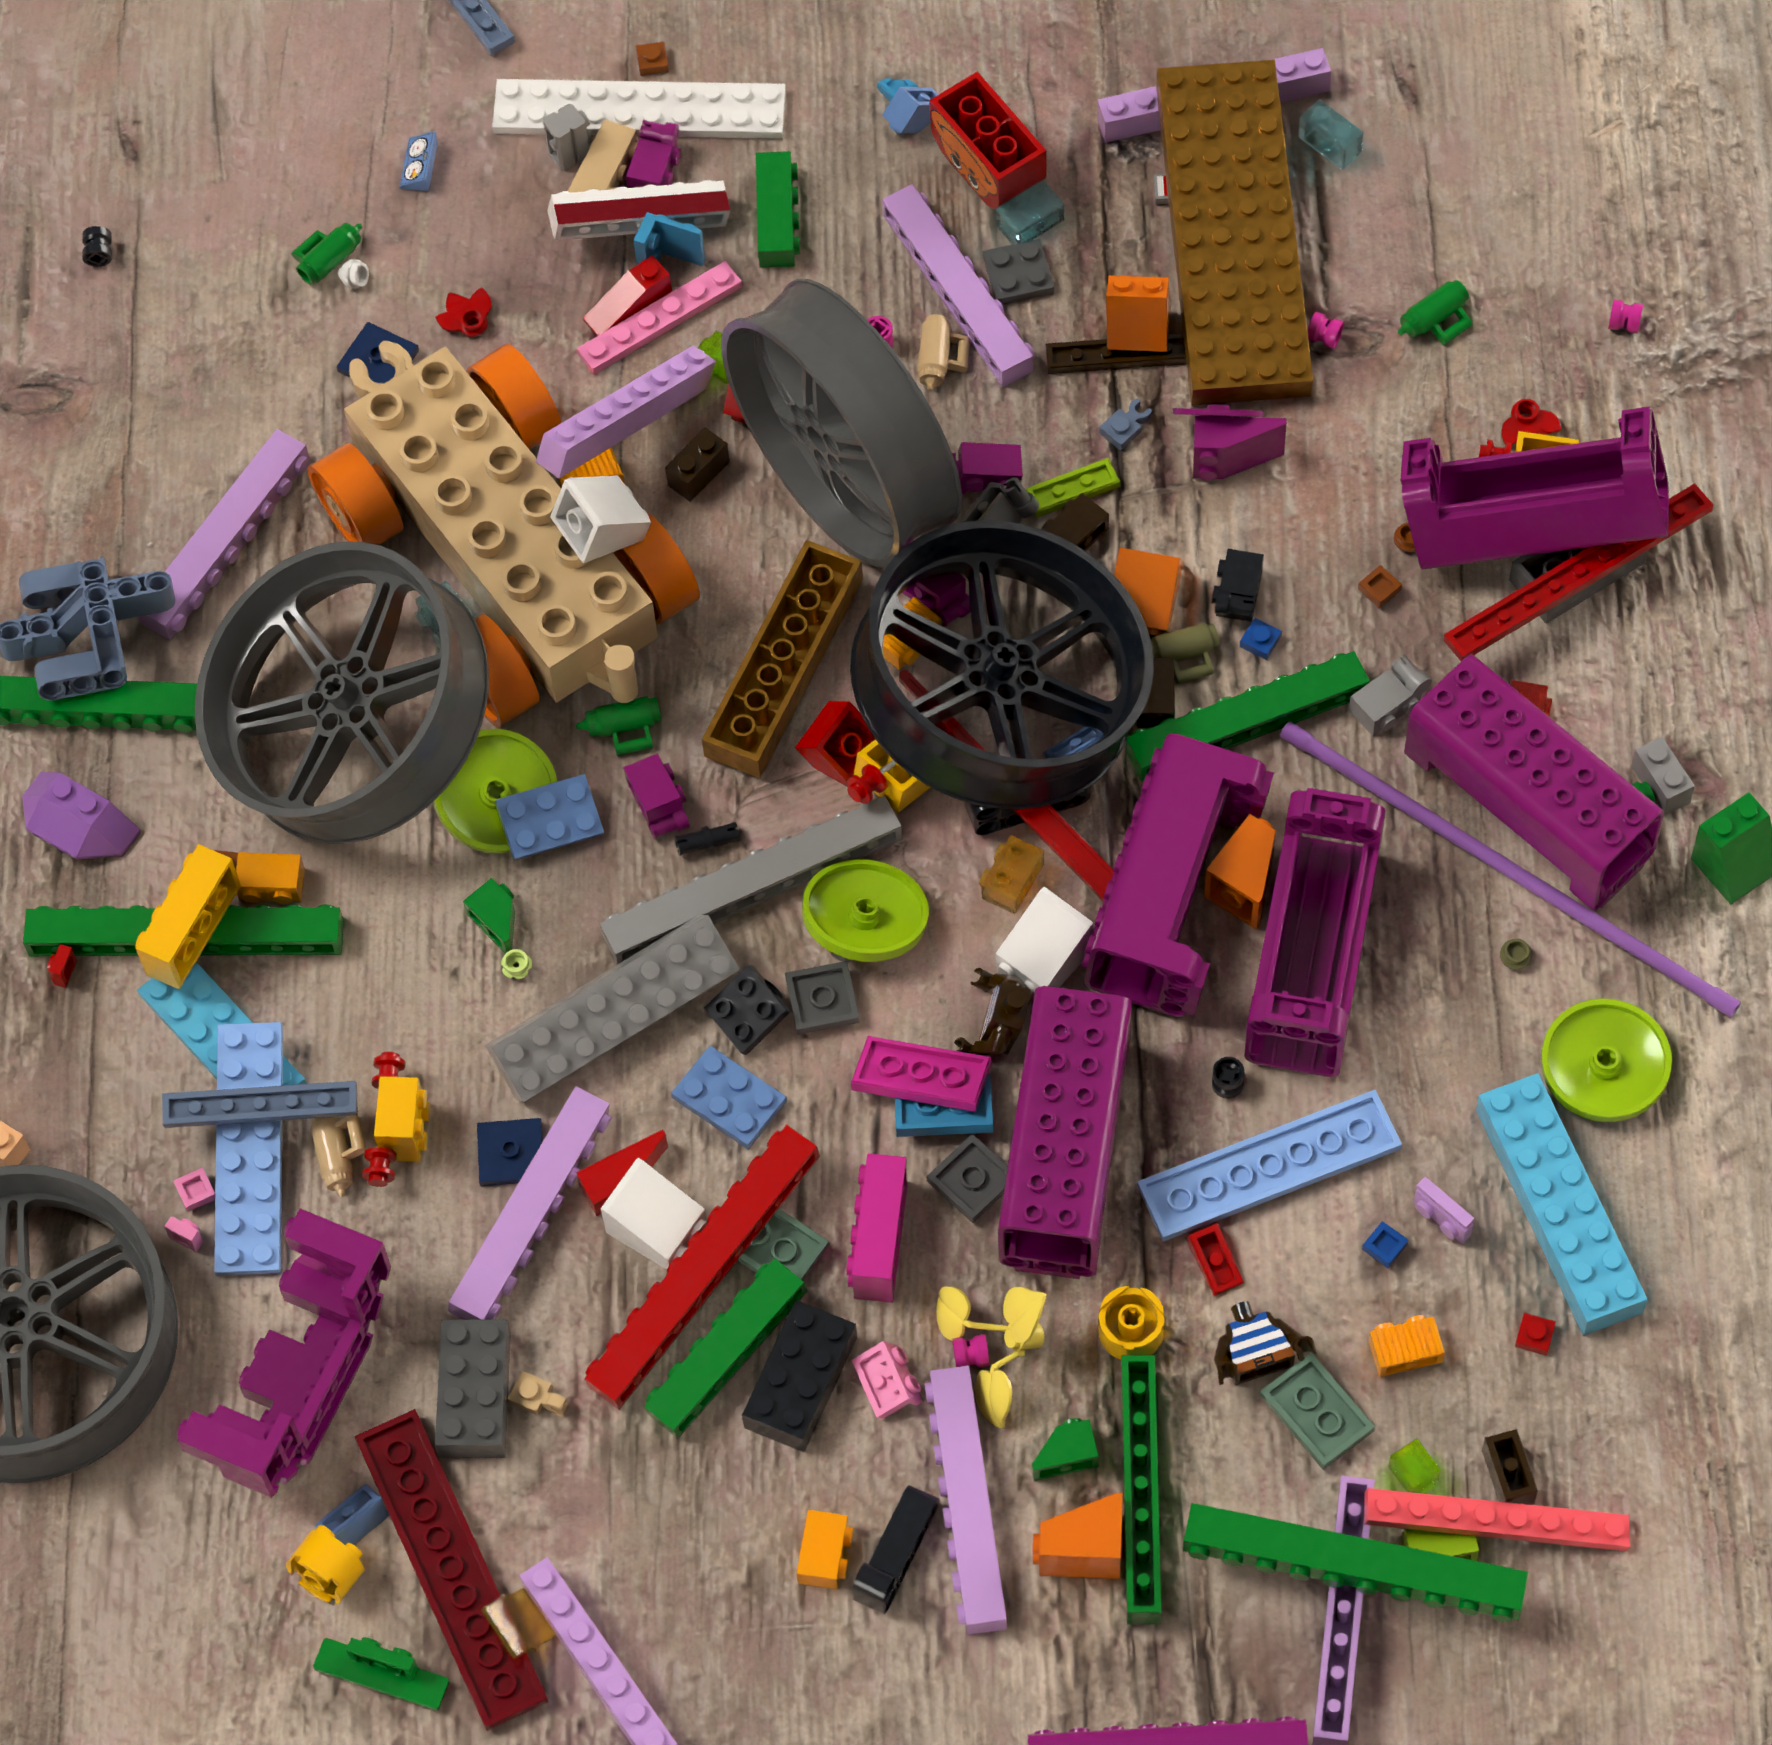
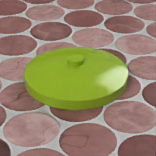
M485 729L479 731L476 742L456 777L433 802L441 823L456 840L477 851L506 853L511 851L495 801L558 781L549 758L532 740L509 730Z
M866 859L845 860L820 870L807 884L802 901L803 922L814 940L838 956L863 962L890 960L913 949L925 933L929 915L927 898L919 884L912 877L892 865Z
M1616 999L1587 1000L1575 1004L1562 1012L1549 1027L1541 1051L1542 1074L1552 1095L1565 1108L1578 1116L1600 1122L1628 1120L1651 1108L1663 1094L1672 1066L1670 1045L1660 1025L1639 1007Z

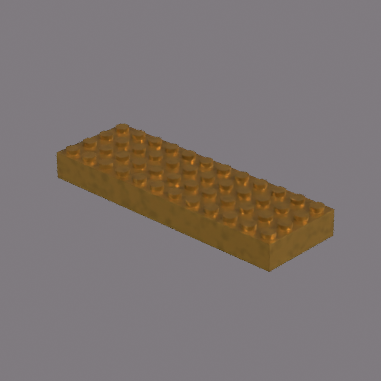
M1275 60L1157 68L1156 91L1191 405L1311 396L1313 375Z

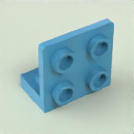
M646 213L633 240L636 265L651 255L660 262L662 254L703 266L705 254L701 229L689 223L682 224L673 221L664 215Z

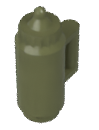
M1201 623L1154 636L1151 639L1153 658H1174V675L1177 684L1214 674L1208 654L1212 653L1215 648L1220 647L1219 636L1214 624L1207 625L1206 623ZM1202 655L1204 664L1184 670L1179 669V661Z

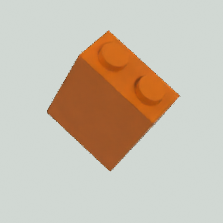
M1108 275L1106 293L1107 350L1167 352L1171 317L1169 278Z
M1119 547L1114 576L1128 591L1140 610L1149 635L1158 636L1162 632L1168 633L1184 563L1179 557Z
M1249 814L1207 867L1204 897L1257 930L1261 923L1273 863L1276 830L1267 820L1263 818L1257 819Z
M1114 1493L1040 1522V1534L1033 1533L1032 1552L1033 1564L1039 1565V1576L1120 1579L1123 1493Z

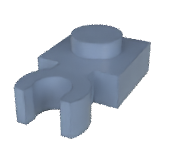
M1135 399L1130 403L1127 413L1119 408L1099 427V434L1120 451L1142 432L1140 424L1147 423L1152 417L1151 408H1148L1143 413L1136 411L1140 408L1141 400Z

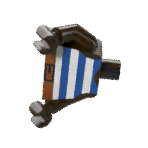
M976 968L974 972L979 974L980 978L977 982H971V985L985 992L992 988L993 990L979 1041H975L974 1045H972L963 1037H959L954 1042V1044L960 1047L956 1051L982 1056L1001 1053L1008 1055L1023 1028L1032 991L1025 988L1023 980L1018 976L998 973L993 975L981 968Z
M1243 1301L1231 1307L1235 1322L1227 1324L1225 1326V1334L1218 1339L1214 1362L1218 1371L1219 1384L1224 1385L1223 1379L1233 1378L1234 1385L1236 1386L1293 1367L1295 1362L1294 1351L1299 1361L1305 1360L1304 1352L1311 1351L1315 1355L1317 1351L1314 1341L1310 1336H1302L1281 1319L1273 1318L1272 1314L1268 1311L1254 1315L1250 1303Z

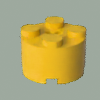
M1123 1286L1110 1292L1102 1301L1098 1315V1334L1105 1350L1120 1360L1124 1355H1152L1159 1348L1164 1337L1165 1317L1162 1303L1154 1293L1142 1287L1139 1289Z
M319 1525L316 1530H311L286 1562V1568L292 1576L296 1571L302 1578L298 1584L313 1596L327 1603H330L334 1598L335 1604H340L364 1572V1566L360 1561L362 1552L349 1542L344 1545L335 1538L334 1533L323 1525Z

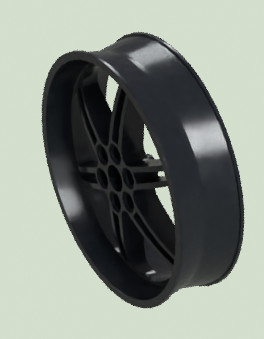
M992 520L967 521L944 526L920 536L896 554L886 566L873 592L870 607L862 618L854 637L851 650L850 674L857 706L871 734L887 754L909 774L945 795L974 805L988 806L996 809H1033L1053 805L1082 793L1094 785L1111 768L1125 744L1129 730L1138 720L1146 705L1153 679V652L1147 626L1131 595L1121 582L1093 556L1057 535L1024 524ZM950 573L963 574L969 583L974 639L966 638L906 609L901 605L898 596L907 588L922 580ZM980 573L983 576L986 607L990 626H987ZM995 575L1008 577L1034 586L1065 604L1072 612L1023 639H1013L1006 630ZM1081 620L1084 621L1082 624H1080L1079 626L1075 627L1074 629H1072V630L1069 631L1068 633L1064 634L1063 636H1061L1060 638H1058V639L1055 640L1054 642L1050 643L1049 645H1047V646L1044 647L1043 649H1041V650L1038 649L1040 646L1044 645L1045 643L1049 642V641L1052 640L1053 638L1057 637L1058 635H1060L1062 632H1064L1065 630H1067L1068 628H1070L1071 626H1073V625L1076 624L1077 622H1079V621H1081ZM1094 632L1108 652L1116 669V698L1112 701H1105L1040 672L1038 668L1061 654L1083 636ZM891 634L917 653L954 673L956 677L910 702L896 684L884 659V635ZM953 696H956L955 698H953V699H951V700H949V701H947V702H945V703H943V704H941V705H939V706H937V707H935V708H933V709H931V710H929V711H926V710H928V709H930V708H932V707H934V706H936V705H938V704H940V703L946 701L947 699H949V698H951V697H953ZM973 706L982 707L988 713L1000 755L965 744L934 724ZM1022 706L1064 721L1098 729L1103 733L1104 737L1090 748L1071 755L1048 759H1033Z

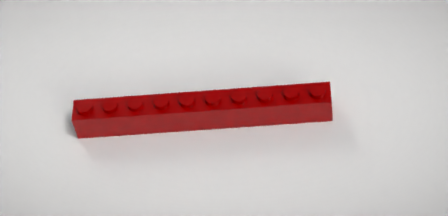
M787 1124L781 1132L778 1130L770 1137L767 1143L768 1148L762 1156L758 1155L751 1161L747 1168L748 1173L742 1181H736L727 1193L728 1198L721 1207L716 1206L707 1218L708 1224L701 1232L697 1231L692 1235L687 1243L688 1249L684 1254L672 1260L667 1268L668 1274L661 1283L656 1282L647 1293L648 1299L642 1307H636L630 1313L626 1320L627 1325L620 1334L615 1333L606 1345L607 1351L600 1359L596 1358L588 1366L585 1372L587 1376L584 1378L588 1387L618 1410L622 1408L736 1264L739 1257L747 1250L752 1241L755 1240L819 1159L818 1147Z

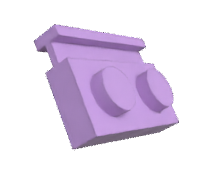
M1424 1177L1416 1185L1418 1189L1415 1191L1413 1202L1415 1208L1423 1217L1427 1219L1431 1217L1438 1223L1440 1230L1445 1236L1451 1240L1456 1239L1463 1245L1471 1237L1472 1222L1475 1218L1427 1177Z

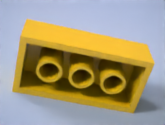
M200 844L197 845L193 853H189L186 856L182 872L177 879L175 878L171 881L167 890V897L162 905H158L155 908L151 917L152 922L146 931L140 933L136 941L135 949L147 976L180 990L241 887L232 858Z

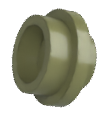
M1511 939L1501 947L1500 959L1506 967L1520 970L1527 967L1531 962L1532 950L1524 940Z

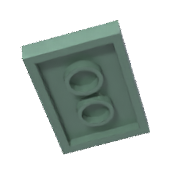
M778 1209L747 1250L739 1257L738 1261L756 1273L765 1263L770 1264L775 1258L804 1281L826 1252L830 1243L818 1233L781 1209Z
M1312 1353L1307 1355L1304 1361H1299L1260 1391V1397L1322 1470L1375 1431L1373 1423Z

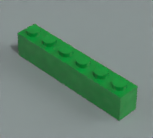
M774 1258L770 1264L765 1263L759 1268L754 1277L756 1280L749 1288H743L737 1293L733 1299L734 1305L726 1313L722 1312L715 1318L711 1325V1331L704 1338L699 1337L692 1344L689 1356L683 1362H677L668 1373L669 1378L661 1387H655L646 1398L647 1403L644 1405L648 1415L677 1439L788 1315L795 1300L800 1301L808 1292L804 1281Z

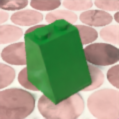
M1750 792L1699 825L1691 855V860L1730 905L1772 877V824L1770 815Z

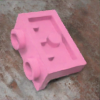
M882 1341L851 1360L876 1418L884 1419L909 1403L917 1406L923 1402L919 1394L921 1391L919 1382L910 1374L906 1365L908 1363L907 1355L900 1346Z

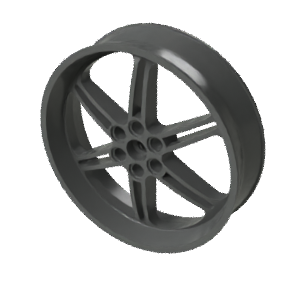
M804 278L796 279L787 284L783 292L763 311L746 318L735 319L726 325L721 339L724 368L734 398L749 430L771 467L791 495L812 520L840 547L869 565L886 567L895 555L916 537L938 527L948 526L958 518L962 506L960 479L949 444L935 414L917 383L893 349L869 321L843 297L819 282Z
M348 541L329 543L302 551L282 561L257 579L230 608L209 644L198 677L195 696L196 732L205 762L215 779L233 798L247 807L265 814L273 823L302 839L318 843L344 844L364 841L383 835L405 824L427 808L448 787L467 760L482 726L489 692V666L484 640L475 619L457 596L446 587L427 578L410 560L393 550L366 542ZM361 583L376 584L375 594L348 656L341 660L324 637L308 620L305 613L325 598L343 589ZM409 591H417L425 599L437 619L440 630L441 649L436 655L384 670L398 628L405 596ZM296 621L299 622L325 656V660L319 661L293 624ZM286 632L315 675V685L307 692L248 708L258 674L270 652ZM435 689L429 710L419 730L403 751L385 722L384 715L386 710L392 705ZM316 726L288 789L279 797H270L258 782L251 768L247 750L248 742L256 735L288 732ZM379 735L393 757L394 762L392 764L374 740L376 736ZM358 737L383 773L360 790L340 800L314 807V802L332 778L351 742Z
M13 1165L0 1167V1369L6 1425L5 1432L0 1436V1483H29L66 1475L90 1465L123 1443L141 1425L160 1398L172 1370L178 1343V1313L171 1282L159 1259L154 1244L141 1221L125 1203L100 1184L81 1175L47 1166ZM51 1206L69 1209L94 1218L115 1232L114 1238L107 1244L77 1257L40 1279H31L28 1214L34 1208ZM17 1208L18 1265L10 1266L12 1210ZM132 1268L138 1272L145 1290L148 1318L145 1343L137 1352H127L58 1317L57 1314L63 1307L121 1269ZM22 1283L16 1291H8L12 1284ZM50 1295L47 1302L43 1304L37 1303L41 1296ZM17 1321H22V1324L15 1326ZM51 1326V1329L46 1334H37L41 1327ZM66 1335L127 1366L120 1368L85 1350L62 1341V1338ZM23 1344L19 1352L9 1353L14 1345ZM49 1350L116 1378L115 1387L109 1396L96 1410L74 1427L45 1439H39L34 1436L33 1358L38 1351ZM21 1368L23 1434L21 1437H17L12 1369Z

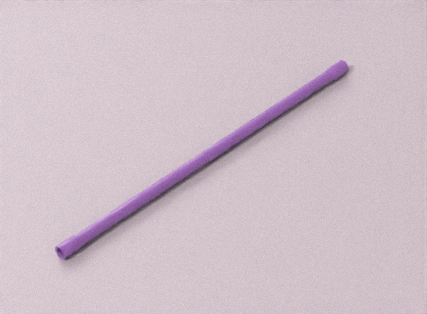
M1289 721L1282 729L1280 737L1301 751L1308 752L1704 999L1707 1004L1732 1018L1738 1010L1741 1001L1720 988L1705 982L1316 740L1310 733Z

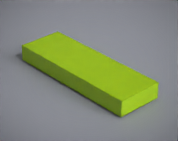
M1109 458L1030 486L1025 488L1027 493H1032L1039 502V508L1034 513L1036 518L1062 509L1066 502L1070 499L1075 500L1081 493L1092 498L1119 488L1120 480Z

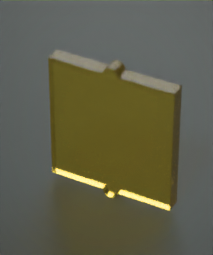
M525 1588L508 1596L502 1594L497 1601L483 1607L481 1610L513 1659L530 1650L536 1652L540 1645L556 1637V1634Z

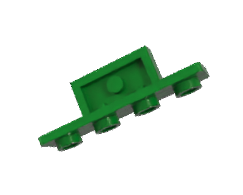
M362 1637L361 1641L351 1638L348 1645L325 1638L313 1664V1668L317 1672L435 1711L440 1709L450 1683L447 1677L418 1668L410 1652L396 1647L393 1648V1651L382 1648L379 1642L367 1637Z

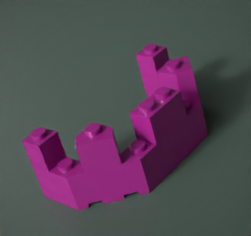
M301 1208L296 1217H291L287 1222L284 1235L289 1248L302 1255L294 1261L290 1270L286 1269L283 1272L279 1281V1288L284 1301L317 1314L319 1317L315 1325L310 1324L304 1335L305 1344L269 1329L265 1338H260L254 1349L255 1357L250 1367L246 1366L239 1378V1387L244 1398L268 1407L270 1410H265L260 1421L219 1404L215 1412H211L208 1416L192 1411L189 1419H184L177 1431V1441L183 1452L218 1466L224 1478L271 1498L278 1492L279 1486L277 1484L279 1482L286 1485L297 1475L299 1470L297 1466L299 1464L306 1466L315 1455L371 1346L373 1334L368 1333L370 1321L378 1319L384 1296L378 1290L381 1279L386 1281L391 1269L383 1242Z

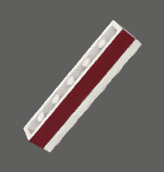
M704 180L699 183L684 184L677 182L672 185H646L637 188L618 187L612 190L600 191L591 189L586 192L575 193L564 191L551 194L547 211L553 238L556 241L637 234L647 212L654 215L667 216L669 219L682 224L689 223L698 229L725 227L730 214V206L724 181Z

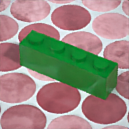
M791 151L756 153L759 268L795 266V255L800 254L799 237H794V230H799V212H793V205H799L798 187H793L792 182L793 180H798L797 163H792Z

